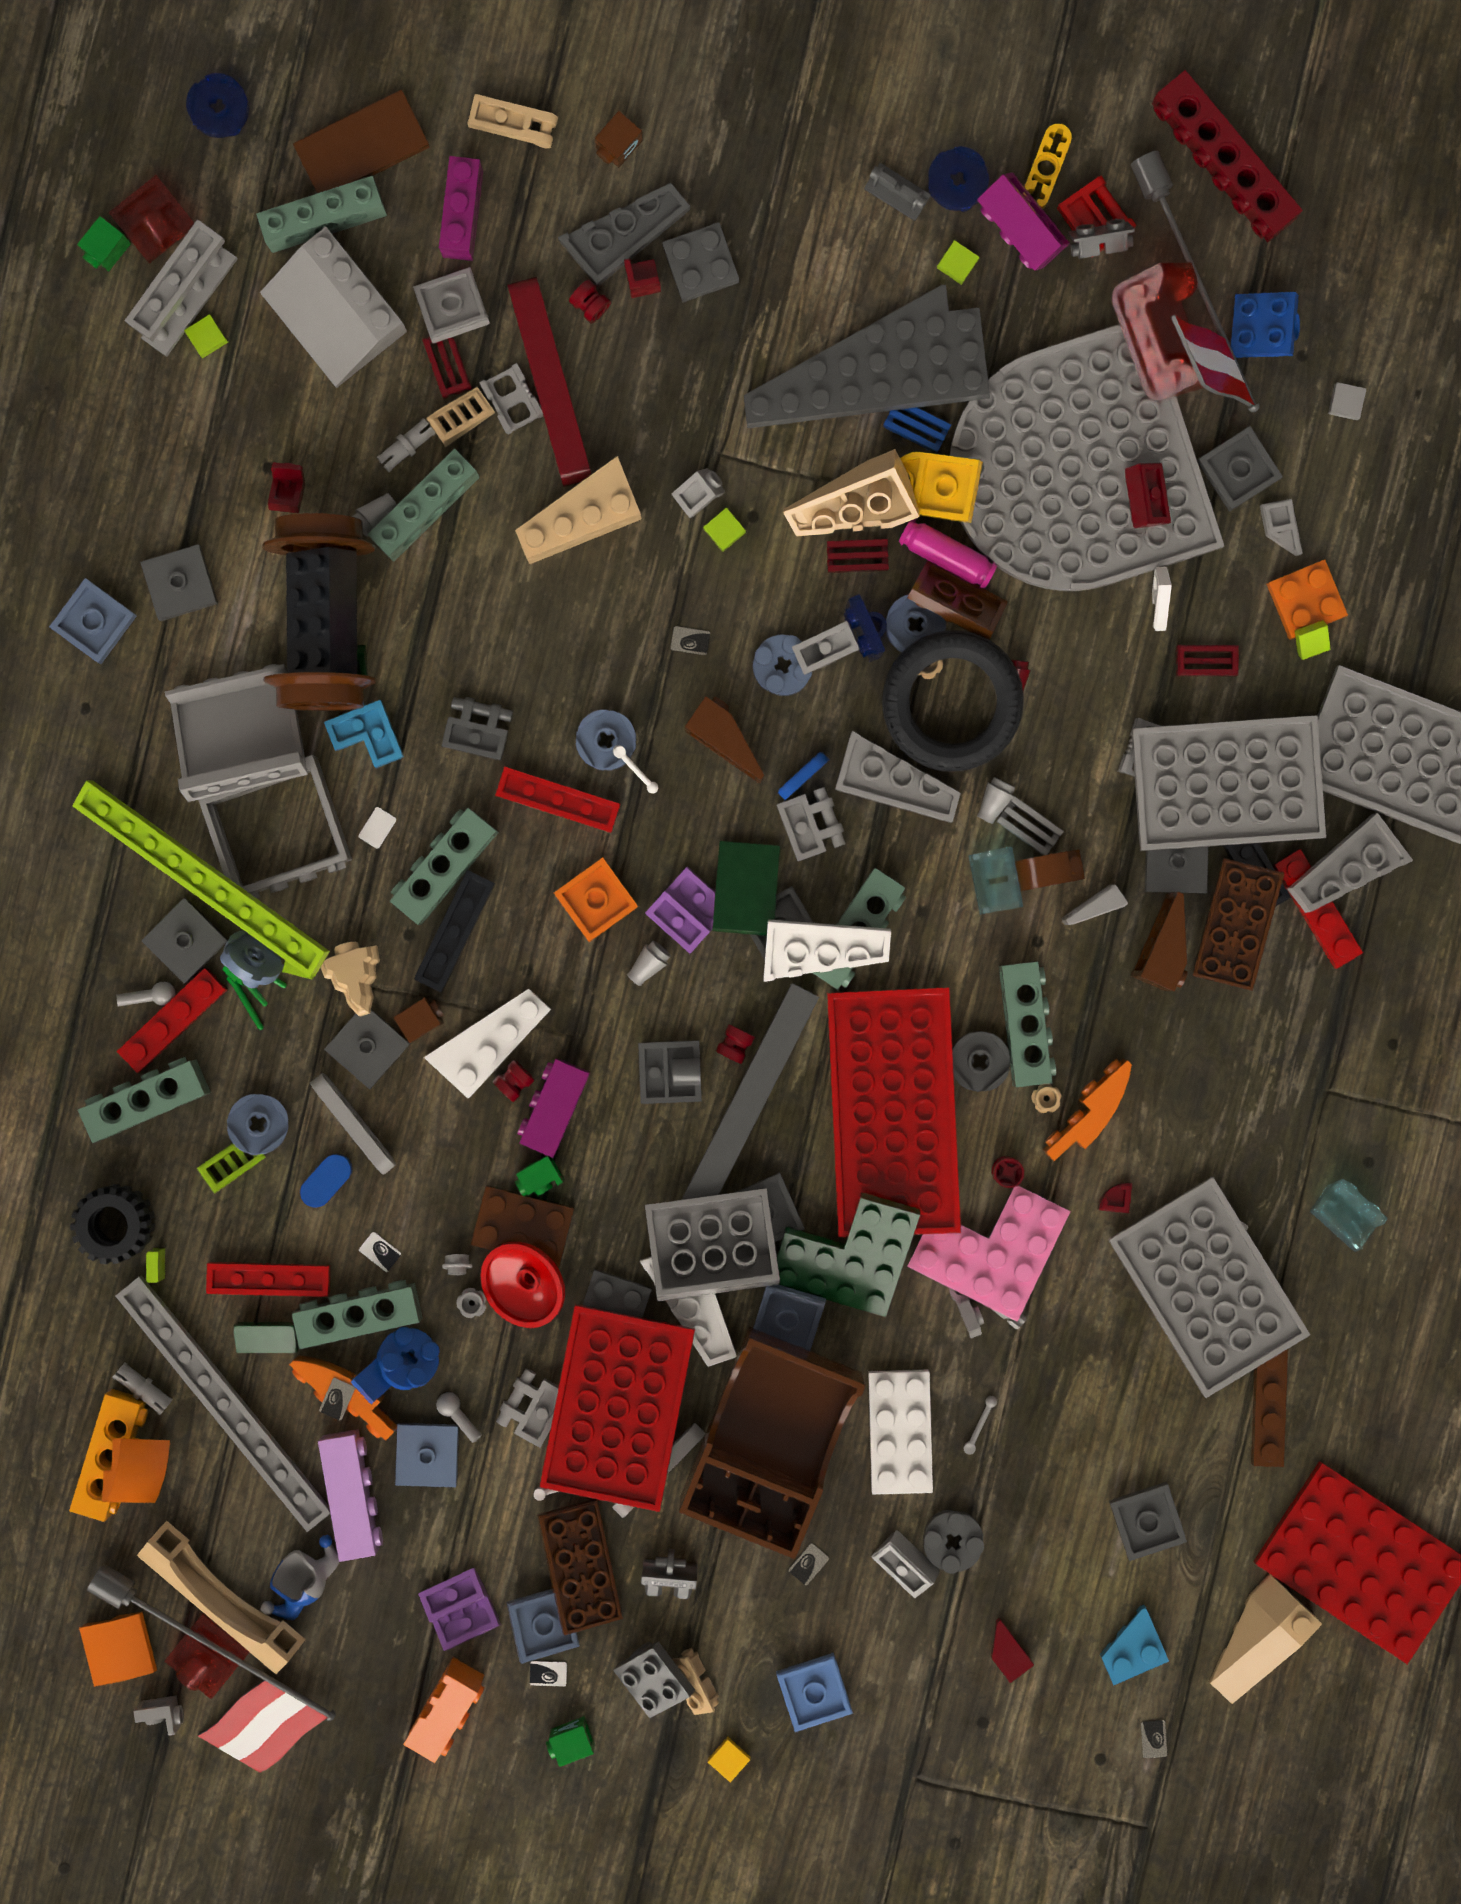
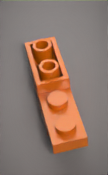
M1115 1059L1103 1070L1106 1074L1098 1082L1092 1080L1082 1089L1081 1093L1083 1096L1079 1101L1086 1107V1110L1083 1112L1080 1109L1067 1120L1069 1125L1061 1133L1056 1130L1045 1140L1047 1146L1042 1150L1050 1159L1055 1161L1075 1142L1080 1147L1086 1149L1102 1132L1124 1095L1132 1066L1128 1060L1122 1059L1119 1062Z
M298 1355L289 1364L293 1368V1375L300 1382L310 1384L315 1389L314 1395L321 1402H323L333 1378L354 1386L351 1381L357 1376L343 1367L313 1357ZM355 1388L347 1406L348 1412L355 1417L360 1416L368 1423L366 1428L376 1438L382 1437L386 1441L397 1429V1424L377 1406L385 1396H380L371 1405Z

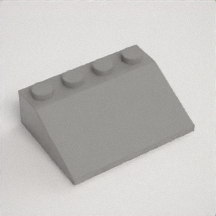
M324 227L304 243L260 291L261 295L336 388L407 332L403 322L327 227Z
M767 1188L645 1205L658 1301L779 1285L780 1277Z

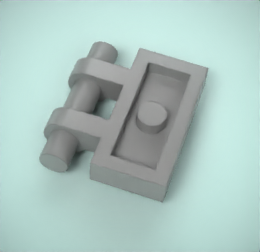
M825 787L813 791L817 803L809 805L805 794L776 805L797 862L826 852L823 839L831 837L834 848L846 844L842 832H844L841 823L838 824L832 808L835 806L833 799L828 797ZM818 812L822 813L827 827L820 831L813 817V814Z
M525 1368L522 1376L516 1378L513 1384L514 1390L508 1401H503L499 1409L501 1413L496 1422L503 1427H507L511 1418L518 1421L519 1424L514 1434L541 1448L551 1430L559 1386L544 1378L540 1387L536 1388L531 1384L536 1373ZM524 1395L533 1398L526 1412L518 1408Z

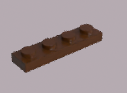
M1288 1349L1254 1369L1251 1464L1253 1466L1284 1467Z

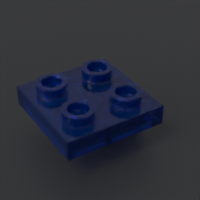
M860 594L849 598L843 616L845 621H849L851 628L855 629L859 636L857 641L861 648L859 650L863 658L868 656L870 662L882 658L885 648L881 638L886 632V619L878 612L868 613ZM872 620L879 622L881 626L879 633H877Z

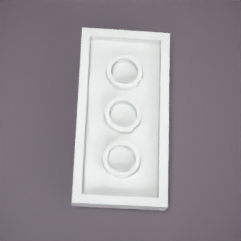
M929 1370L868 1371L872 1495L933 1493Z

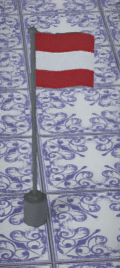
M1159 151L1147 153L1133 161L1130 166L1146 200L1152 198L1153 202L1160 200L1218 334L1207 328L1189 324L1176 315L1171 317L1201 386L1214 394L1234 398L1249 406L1248 410L1250 412H1256L1259 410L1260 404H1256L1166 201L1165 197L1170 194L1169 189L1173 186L1171 178Z
M103 1564L88 1586V1592L115 1608L120 1609L122 1605L128 1607L132 1602L263 1679L262 1682L242 1695L217 1723L198 1734V1737L258 1772L267 1770L277 1763L305 1733L325 1719L332 1721L335 1718L336 1713L333 1709L330 1712L135 1597L137 1590L133 1587L136 1582L110 1566Z

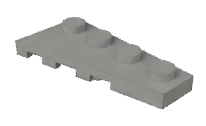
M851 731L835 790L949 823L953 822L960 792Z
M1375 813L1371 814L1287 889L1305 913L1312 912L1342 897L1344 894L1358 889L1402 865L1412 862L1413 859L1380 815Z

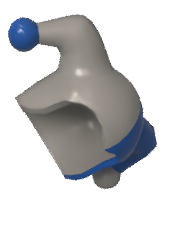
M323 1535L319 1540V1545L325 1551V1556L322 1559L314 1560L302 1551L294 1550L280 1562L272 1575L270 1588L285 1599V1604L274 1605L270 1601H265L261 1605V1611L264 1614L269 1615L272 1613L287 1620H295L304 1606L310 1605L320 1598L325 1589L326 1579L339 1564L338 1553L331 1544V1536Z

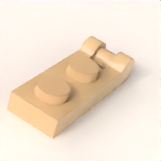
M475 94L468 126L469 128L533 143L542 148H551L553 141L551 132L552 128H555L557 125L558 116L550 112ZM532 122L541 124L539 132L531 130Z

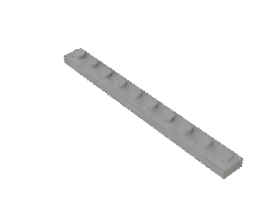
M142 1275L119 1292L115 1297L306 1532L330 1514V1508L326 1501Z

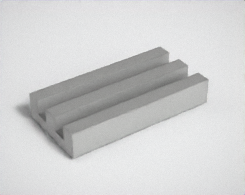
M1015 796L996 820L997 823L1043 856L1050 852V849L1064 832ZM1013 807H1018L1054 833L1052 837L1012 810ZM1008 815L1047 842V844L1043 847L1005 818Z

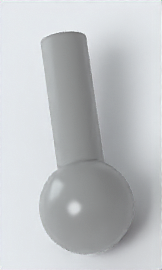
M158 982L150 990L116 994L118 1006L151 1001L165 1006L175 997L176 992L170 983Z
M451 1392L443 1393L438 1397L436 1402L438 1412L443 1416L451 1417L472 1443L477 1441L482 1435L461 1411L459 1397Z

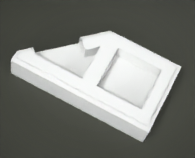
M1156 567L1154 571L1152 604H1155L1153 622L1155 631H1165L1167 626L1172 586L1167 567Z

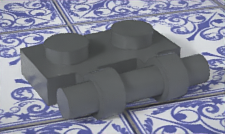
M454 697L451 709L462 711L461 718L448 717L441 746L502 761L509 731L499 729L497 726L499 720L511 722L513 710L504 709L501 704L493 703L492 705L479 703L476 702L475 698L466 697L465 699ZM477 714L489 717L487 725L471 722L472 715Z

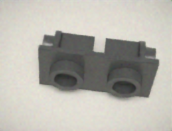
M879 163L878 167H874L869 176L870 179L864 187V190L916 221L931 197V194L882 163Z
M1124 219L1109 220L1106 222V225L1095 227L1093 224L1079 225L1076 227V230L1068 231V236L1073 242H1076V244H1071L1070 246L1072 257L1077 256L1078 259L1100 255L1099 244L1104 243L1106 254L1127 251L1128 247H1133L1132 234L1127 235V233L1135 232V229L1128 221L1125 222Z

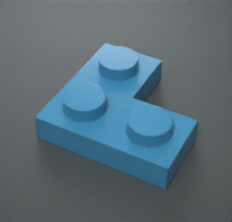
M382 700L365 705L363 708L355 709L324 722L335 751L364 741L375 768L404 757Z

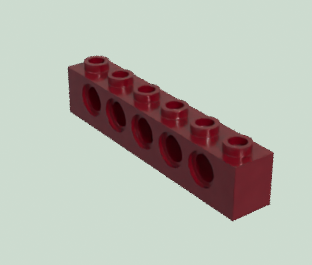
M1186 70L1156 94L1152 105L1157 117L1163 122L1167 121L1172 127L1177 141L1182 145H1187L1192 151L1193 159L1197 165L1208 170L1213 176L1212 181L1220 191H1225L1232 199L1231 203L1234 209L1249 219L1251 228L1258 237H1264L1267 242H1270L1297 219L1303 211ZM1179 108H1188L1192 112V116H1183L1179 112ZM1198 131H1207L1212 139L1203 140L1199 136ZM1218 154L1228 155L1231 163H1222L1218 158ZM1237 178H1247L1251 186H1241ZM1257 201H1266L1270 206V210L1264 211L1260 209Z

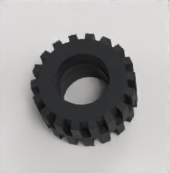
M113 1184L88 1193L84 1199L77 1203L78 1209L72 1213L71 1217L75 1218V1222L70 1224V1231L75 1230L76 1236L72 1237L73 1242L79 1241L81 1247L78 1250L82 1254L85 1252L89 1253L88 1259L92 1261L99 1259L100 1264L120 1263L140 1253L145 1248L144 1246L152 1239L150 1233L155 1230V1224L151 1223V1219L155 1218L154 1211L149 1212L148 1209L151 1203L148 1199L144 1201L141 1198L143 1194L139 1190L134 1192L132 1187L127 1185L121 1187L120 1184ZM105 1207L117 1208L126 1217L128 1229L124 1239L121 1241L108 1239L100 1230L99 1216Z

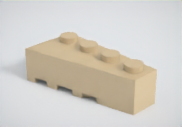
M618 456L515 530L529 564L641 520V513Z

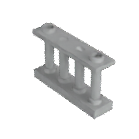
M198 219L124 320L143 335L141 337L142 340L166 357L238 259L222 247L225 243L223 237Z

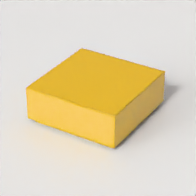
M729 1737L708 1758V1763L729 1782L750 1761V1756Z

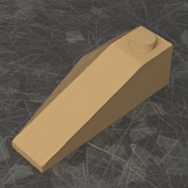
M895 449L865 461L783 509V513L796 536L833 533L834 530L853 528V531H863V527L881 526V529L893 528L920 517L908 473Z
M1268 1574L1249 1594L1240 1620L1236 1622L1233 1628L1234 1633L1228 1646L1223 1650L1209 1680L1210 1684L1232 1704L1297 1651L1322 1625L1317 1617L1271 1574Z

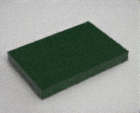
M729 841L719 842L712 931L767 936L768 919H775L780 846Z

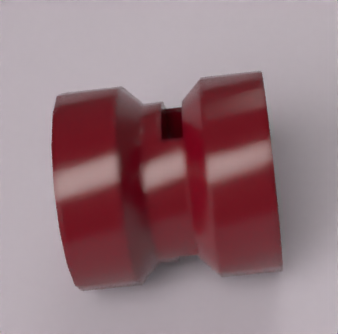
M590 279L583 282L569 298V303L575 309L580 308L584 312V318L590 324L596 322L612 303L606 295H600L597 292L596 285Z
M728 1024L725 1030L726 1037L723 1042L718 1044L715 1051L742 1064L746 1057L745 1051L748 1046L752 1045L755 1037Z
M513 1060L507 1066V1071L503 1075H498L492 1082L508 1099L515 1102L521 1095L520 1091L524 1087H529L535 1079L520 1063Z
M1001 1156L993 1162L991 1175L1000 1186L1014 1188L1022 1182L1024 1169L1022 1164L1015 1158Z

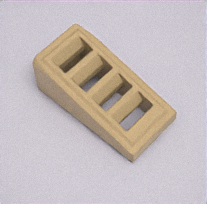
M476 387L440 408L426 419L444 446L447 447L489 418L495 411L479 388ZM474 398L483 410L479 414L470 403ZM464 405L473 416L469 420H467L460 409ZM454 412L462 422L459 426L456 425L450 416ZM444 419L452 428L449 432H446L440 423Z

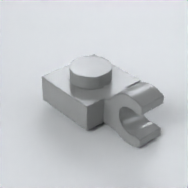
M949 1288L951 1298L959 1308L970 1338L981 1335L980 1325L984 1324V1320L978 1306L972 1308L970 1304L971 1298L965 1295H958L955 1290Z

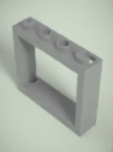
M314 755L305 757L307 773L311 772L338 851L337 855L243 886L216 804L287 780L199 800L223 874L255 898L260 897L259 892L269 888L271 893L284 890L289 887L287 882L299 879L300 883L318 878L316 873L328 869L329 873L340 871L346 868V862L352 861L318 757Z

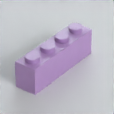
M359 1429L323 1435L319 1439L318 1445L339 1562L375 1556L379 1546L383 1544L381 1528L375 1525L374 1515H377L378 1510L375 1497H370L369 1485H372V1474L370 1467H365L363 1456L367 1455L365 1438L360 1437Z

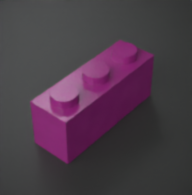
M449 156L439 249L443 258L473 261L483 180V168L480 159Z
M1013 172L1003 174L977 199L982 206L980 208L982 214L989 221H994L1001 229L999 233L1007 244L1015 246L1020 252L1019 259L1029 269L1033 268L1036 271L1044 268L1070 244Z
M559 1058L555 1059L554 1064L548 1062L541 1077L546 1080L542 1091L536 1089L529 1105L534 1108L530 1119L524 1117L517 1134L522 1136L519 1144L553 1158L591 1072Z

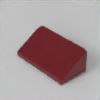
M1139 463L1126 468L1125 477L1133 527L1145 528L1171 523L1162 463Z

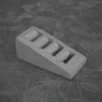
M1108 885L1062 917V922L1064 925H1073L1125 907L1128 902L1116 885Z

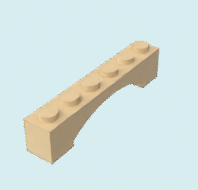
M166 1521L137 1556L272 1672L277 1674L289 1662L306 1639L284 1620L280 1622L265 1615L228 1589L198 1558L188 1543L190 1540Z

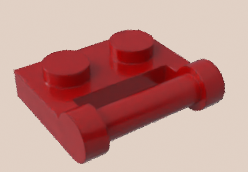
M1102 175L1064 200L1057 207V210L1072 231L1076 230L1077 226L1083 224H1093L1095 227L1106 225L1107 220L1090 197L1096 194L1113 219H1124L1133 228L1137 225L1132 218L1128 219L1105 186L1107 182ZM1104 243L1099 244L1101 252L1104 250Z

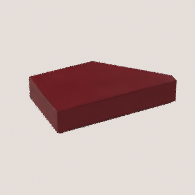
M998 1618L995 1623L996 1628L991 1658L1009 1683H1012L1033 1667L1034 1663L1002 1620Z

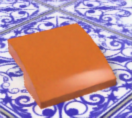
M113 1439L112 1468L103 1472L102 1502L155 1503L166 1473L170 1440Z
M143 1612L118 1615L111 1620L87 1623L79 1627L94 1687L141 1677L157 1671Z

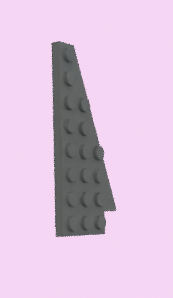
M946 285L933 289L745 394L744 403L747 428L989 399L990 391L980 309L971 308L949 311Z

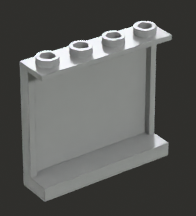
M284 664L267 665L260 670L252 672L241 671L230 677L221 679L210 678L203 683L191 686L180 685L173 690L165 691V696L171 704L182 778L178 779L179 790L188 802L308 775L297 710L277 707L276 688L263 681L265 676L287 673Z

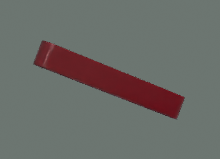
M537 276L507 284L563 487L580 483L592 474Z

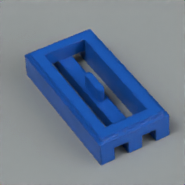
M919 408L901 409L941 429L940 433L898 412V410L890 411L883 424L884 428L935 454L938 453L951 424ZM895 418L937 439L936 443L934 444L893 423V419Z

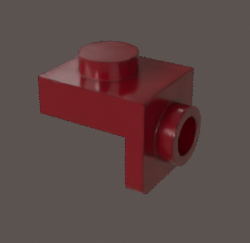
M273 462L271 467L273 480L268 498V508L271 511L299 514L305 489L303 467L292 463Z

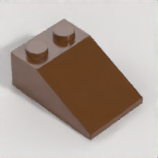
M715 696L712 700L705 697L685 725V732L760 784L764 774L733 716L728 712L729 706Z
M1180 892L1166 894L1131 973L1132 977L1164 991H1175L1176 987L1181 988L1188 974V971L1184 970L1187 965L1184 894Z

